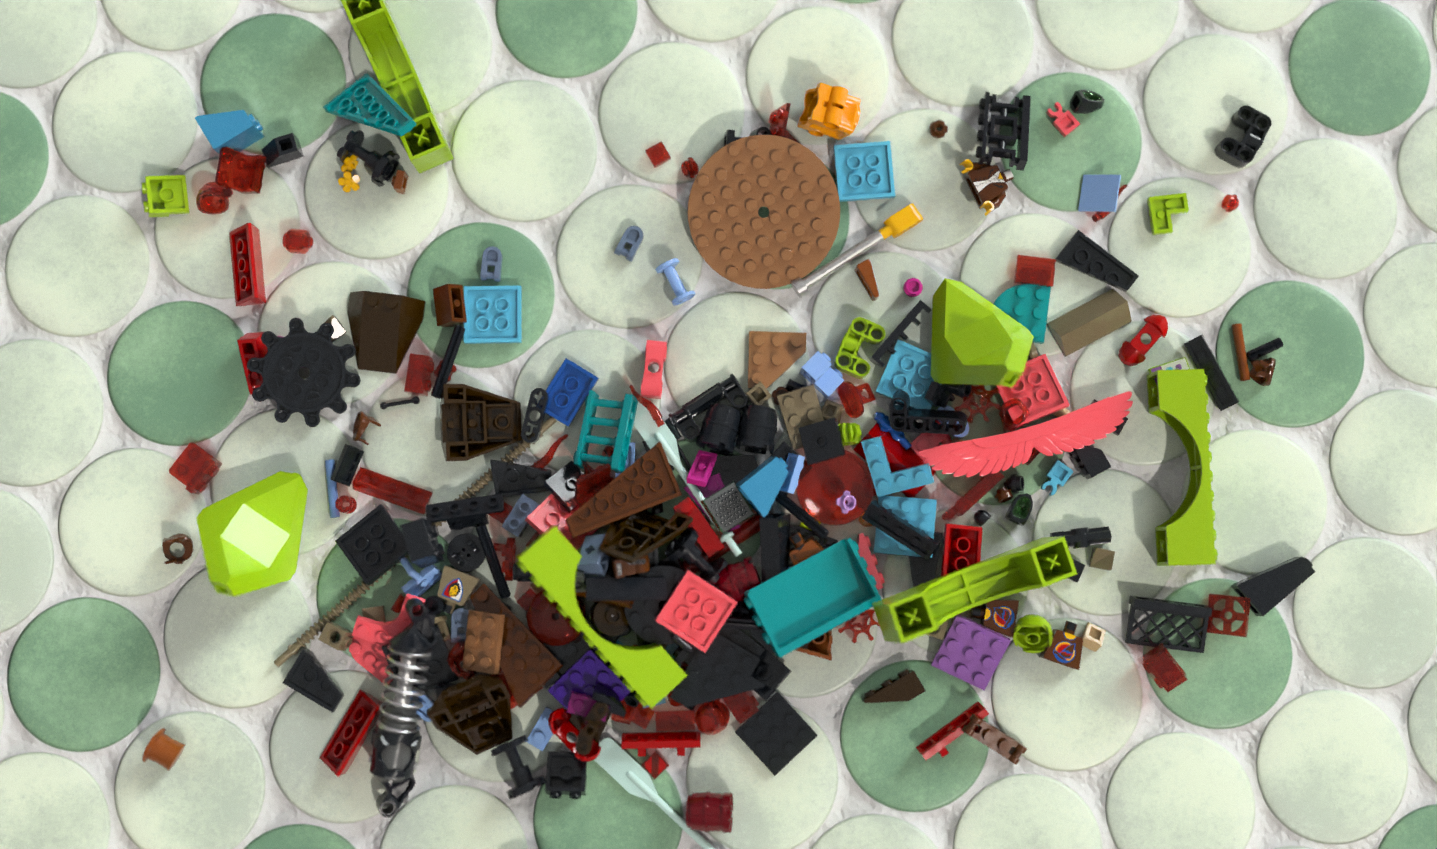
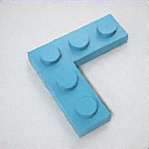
M881 436L861 442L877 497L934 483L929 463L891 472Z

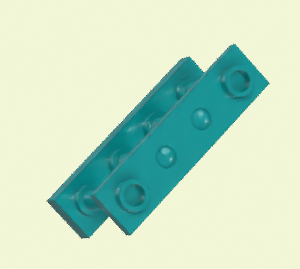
M589 390V395L585 399L586 409L578 447L573 456L574 464L580 469H584L586 462L610 464V468L616 473L621 474L625 470L638 405V399L633 394H625L624 400L615 401L599 399V395L596 392ZM597 406L621 409V418L617 420L595 417ZM593 425L617 427V436L615 438L591 436ZM589 443L614 446L613 455L608 457L587 454Z

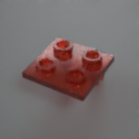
M786 103L771 113L769 123H771L770 130L772 135L798 142L786 130L790 103Z

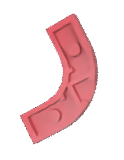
M407 593L399 616L388 622L375 621L358 615L352 636L375 643H389V639L401 633L411 624V619L405 609L407 601L412 598H418L425 604L426 599ZM420 605L414 606L412 613L418 612Z

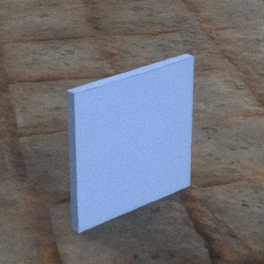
M1083 175L1078 211L1116 212L1121 175Z

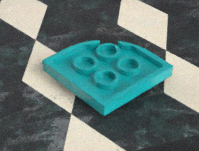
M1021 284L1004 291L993 304L1029 329L1034 336L1033 343H1044L1051 287Z

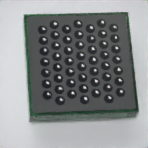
M734 481L701 501L721 535L754 515Z

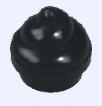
M1012 474L1004 482V486L1011 489L1013 493H1019V491L1024 490V478L1018 474Z
M438 596L428 597L424 604L428 613L435 615L440 614L444 608V602Z

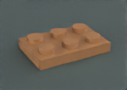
M478 610L468 611L462 669L499 674L505 614Z

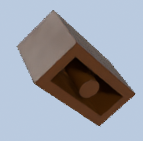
M445 284L434 288L433 295L437 326L454 327L466 323L462 285Z

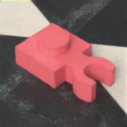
M1056 102L1054 107L1057 109V112H1053L1049 108L1046 113L1049 117L1056 119L1052 124L1065 138L1080 123L1069 110L1063 113L1061 104Z

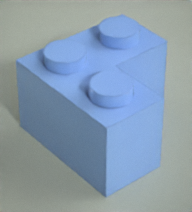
M817 351L801 368L800 374L811 384H814V387L828 399L844 382L843 374L835 368L833 370L831 368V359L824 352L821 354Z

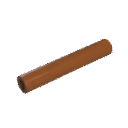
M1233 324L1232 331L1240 381L1250 380L1242 324Z

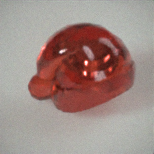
M209 182L199 189L196 197L197 209L206 214L224 213L229 208V198L233 195V191L225 183Z
M720 699L703 703L695 714L697 728L707 735L723 731L730 720L729 709L723 702H720Z

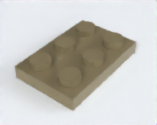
M814 384L776 395L793 450L803 448L799 432L800 427L824 420Z

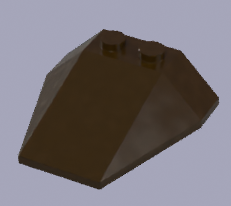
M370 291L350 292L347 312L359 370L397 374L423 322L426 301L388 293Z
M443 384L440 402L441 445L445 461H466L522 440L520 402L465 384Z
M647 509L611 523L599 550L602 553L632 564L681 534L691 524L693 517L676 512L668 520L649 513Z
M479 674L445 689L427 713L436 729L476 755L513 739L510 694L500 679Z

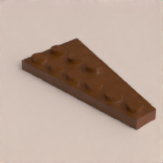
M658 442L566 519L572 538L682 495L661 442Z
M483 583L470 596L475 610L505 614L500 666L518 707L522 708L563 664L495 593Z

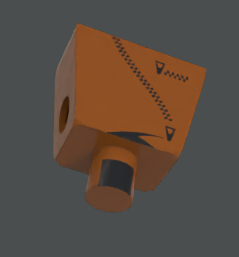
M797 532L790 537L795 546L789 550L793 565L824 550L812 536L804 540L800 532Z

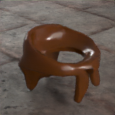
M1269 357L1263 360L1251 361L1253 368L1249 372L1250 378L1261 386H1269L1273 377L1276 359Z
M358 412L353 427V441H361L369 445L366 440L360 437L370 422L381 427V424L373 417L367 416L364 412Z
M174 534L169 538L163 539V552L168 561H165V564H183L185 560L192 556L193 542L186 534ZM175 542L181 543L185 548L184 555L181 557L173 556L170 552L171 544Z

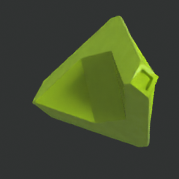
M945 278L933 295L931 377L939 384L1013 387L1024 372L1034 336L1029 329L963 282Z
M279 471L201 510L196 519L209 581L217 593L235 597L291 580L297 568L308 489L300 474Z

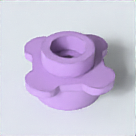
M847 490L843 492L840 498L836 499V505L840 506L843 514H847L856 506L855 497L850 495V491Z

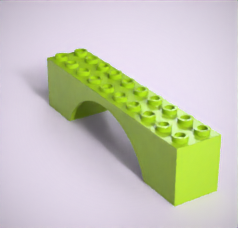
M341 0L381 87L417 124L410 132L402 137L400 136L409 159L420 174L453 160V155L385 0Z
M1204 369L1157 370L1146 375L1148 412L1162 419L1176 432L1185 447L1190 466L1189 486L1183 502L1168 520L1155 527L1157 566L1216 564L1215 560L1218 558V552L1215 549L1214 541L1217 534L1213 527L1215 511L1212 509L1214 492L1211 490L1213 473L1210 470L1212 454L1209 451L1211 435L1208 432L1207 426L1210 416L1206 409L1209 398L1205 392L1207 375L1204 374Z
M551 525L516 556L519 560L516 564L525 573L529 571L532 574L530 577L532 582L538 588L542 586L545 589L543 594L551 603L556 601L558 604L557 610L565 618L569 616L572 619L569 623L578 633L582 631L585 634L582 638L591 648L593 646L597 647L595 651L604 662L609 661L611 663L608 667L617 677L622 675L624 678L622 683L631 692L634 690L637 692L634 696L644 707L648 705L652 709L687 676L659 644L651 643L642 646L620 645L604 639L590 628L580 612L575 594V575L581 555L555 526Z
M1064 536L1042 537L872 603L884 640L902 644L937 630L942 623L966 610L1005 596L1046 587L1076 575L1077 571Z

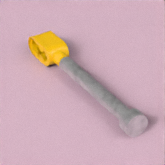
M913 203L909 204L883 222L885 225L883 228L803 279L799 277L792 281V288L800 298L804 297L809 293L808 289L891 235L893 238H897L920 223L924 218Z

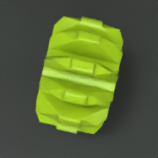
M856 423L838 424L843 446L858 444L861 441L860 425Z

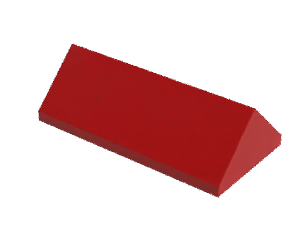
M246 223L229 232L236 306L266 303L259 229L251 223Z
M878 423L853 449L867 461L861 442L881 436L891 472L924 464L923 460L911 449L906 451L898 441H895L891 437L890 432L881 431ZM931 469L932 475H934L936 471ZM924 486L900 492L906 497L914 498Z
M945 524L941 576L980 562L983 527Z
M361 689L320 756V759L336 776H341L348 771L382 713L379 710V706L383 702Z

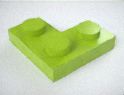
M1186 193L1147 198L1152 235L1172 233L1171 215L1189 212Z

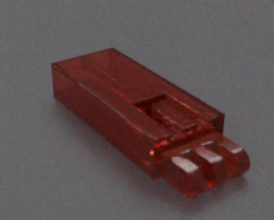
M1000 471L995 474L990 472L942 514V519L949 520L955 515L958 517L962 516L1005 476Z

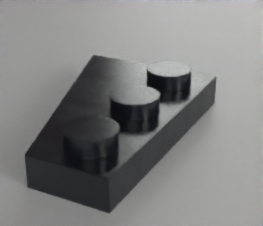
M490 460L495 494H503V497L549 491L543 483L552 476L551 470Z
M304 648L284 679L283 684L333 713L343 699L344 694Z

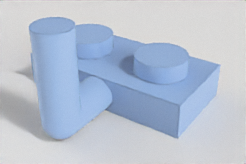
M403 557L400 560V563L412 578L401 587L405 594L408 593L420 597L441 579L442 572L434 564L425 567L418 573L407 557Z

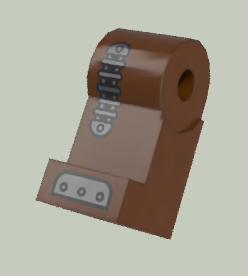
M648 554L632 564L611 557L612 571L616 578L650 571Z

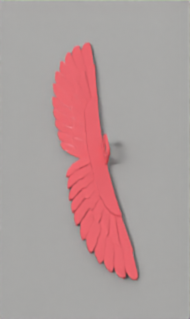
M1128 391L1113 397H1107L1064 416L1016 431L943 444L918 452V456L927 458L922 462L924 464L929 463L930 466L934 465L931 468L932 470H943L942 474L954 473L953 477L966 475L968 478L980 473L979 476H985L990 472L995 474L1000 470L1006 471L1011 465L1012 468H1015L1020 463L1025 464L1031 456L1033 447L1046 456L1063 454V451L1072 452L1074 449L1090 446L1095 443L1093 440L1104 439L1107 437L1105 434L1116 431L1117 428L1115 426L1123 423L1124 420L1122 418L1130 413V411L1125 410H1128L1133 404V401H1128L1132 396V392Z

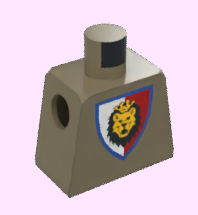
M444 565L437 594L438 597L445 599L443 611L452 614L456 604L462 607L466 606L470 596L475 592L482 579Z

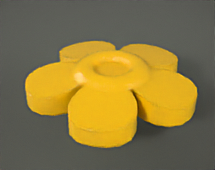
M353 154L350 157H346L341 171L352 172L353 169H356L358 165L357 157Z
M350 171L344 172V177L338 179L339 185L343 186V191L350 192L351 188L354 191L360 188L358 184L360 181L359 175L355 174L352 176Z

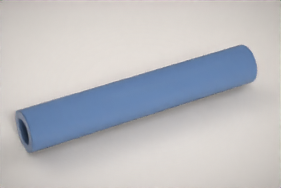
M325 460L330 518L340 517L337 482L330 480L335 470V460Z

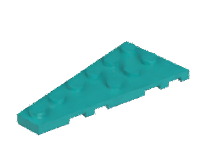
M368 73L323 106L327 113L401 137L417 125Z

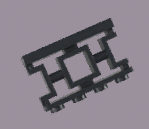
M985 92L984 98H980L979 109L982 110V114H979L978 125L981 126V130H978L977 141L980 142L976 149V158H979L978 165H982L983 162H987L986 164L990 165L992 157L1010 159L1009 167L1015 165L1016 170L1024 171L1028 161L1031 96L1023 95L1022 99L1015 96L1013 104L996 102V94L989 96L990 92ZM990 104V111L1000 112V115L991 114L990 120L988 121V110ZM1019 107V124L1017 125L1018 118L1007 115L1008 113L1016 114ZM994 125L1011 126V136L994 134ZM988 136V143L998 144V148L989 147L986 154V140ZM1016 139H1018L1017 157L1016 150L1006 149V145L1014 146L1016 143Z

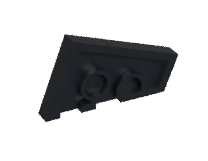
M934 532V540H939L940 543L934 550L933 557L929 558L928 561L923 557L909 556L913 587L935 579L943 533Z

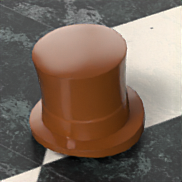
M163 728L149 741L142 761L146 762L149 759L169 771L179 759L186 744L180 743L164 734L166 729Z

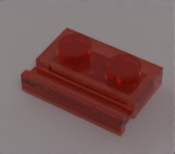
M1018 255L1014 283L1052 288L1056 259Z

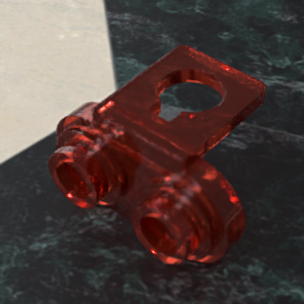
M846 381L838 387V396L843 403L846 413L851 418L862 416L864 413L863 404L875 400L868 383L854 386L851 382ZM863 389L868 392V398L862 397L861 392H863Z

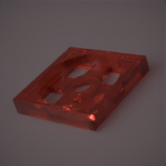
M1209 594L1208 606L1212 608V616H1209L1207 633L1247 637L1251 598ZM1221 599L1226 600L1225 609L1222 611L1214 610L1215 603ZM1234 601L1241 604L1244 613H1237L1234 610ZM1226 612L1232 613L1231 619L1225 618ZM1213 618H1221L1224 621L1223 630L1215 627ZM1235 620L1244 621L1239 629L1231 632L1232 623Z

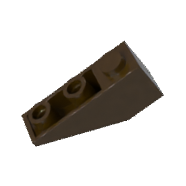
M904 669L897 674L898 678L893 681L890 678L881 683L882 687L875 691L873 688L867 691L862 701L864 703L910 701L926 690L914 670L908 671V669Z

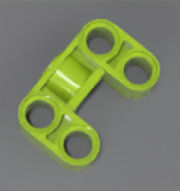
M861 317L853 319L839 346V351L834 360L835 368L854 378H865L870 372V365L866 360L857 357L858 350L863 341L873 345L880 344L885 338V329ZM854 324H862L864 328L863 331H856L854 329ZM878 331L881 334V338L874 339L871 336V332ZM845 357L848 360V365L841 366L838 359ZM857 365L865 367L866 371L864 374H859L856 371Z

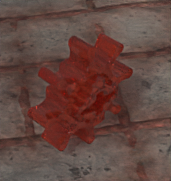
M972 385L970 395L963 397V404L955 407V411L969 410L970 415L967 420L969 423H973V417L976 414H982L985 422H989L990 419L986 415L987 410L992 407L997 410L1001 409L999 404H994L991 401L992 396L1000 393V390L996 387L992 391H988L985 389V385ZM974 393L981 398L979 399L981 407L975 402Z
M874 608L859 614V616L867 614L862 619V624L858 622L851 624L857 619L855 616L846 621L845 626L839 628L838 632L842 633L846 629L852 630V643L857 642L859 633H865L868 640L872 641L874 638L869 632L872 625L880 627L879 622L873 619Z

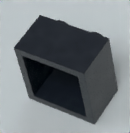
M423 517L400 525L411 563L420 568H425L444 561L442 555L445 552L442 544L438 543L437 536H439L436 525H433Z

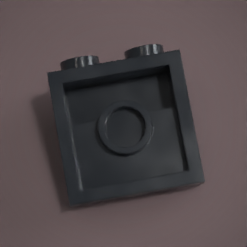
M548 751L545 783L546 794L554 799L561 798V795H569L571 799H581V795L586 796L587 762L577 759L573 752Z

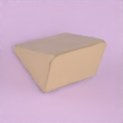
M1088 622L1081 636L1083 638V646L1096 652L1102 646L1106 630Z

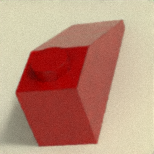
M264 332L246 333L237 340L250 394L263 383L262 375L250 371L247 367V362L251 358H263L267 355L268 349L261 341V336Z
M689 496L673 507L674 513L679 512L693 517V521L687 528L692 527L699 533L696 543L709 559L725 548Z

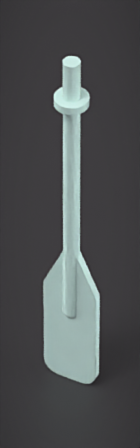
M640 397L638 399L634 426L650 449L658 442H661L669 464L675 467L722 536L720 542H726L735 557L739 556L742 552L732 538L735 535L733 531L729 533L725 531L723 533L704 502L706 499L698 487L687 483L688 473L680 461L677 439L651 401L646 397Z
M606 737L599 743L601 751L594 760L626 791L637 797L654 802L703 849H715L696 830L687 828L686 821L659 797L649 772L622 749L617 742L610 737Z

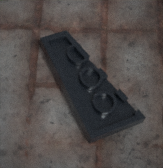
M1079 230L1054 260L1125 292L1129 290L1139 277V275Z

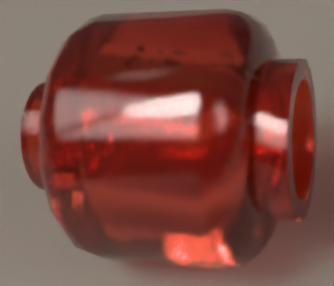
M292 228L284 234L283 246L290 253L306 254L313 246V238L310 237L309 232L305 229Z

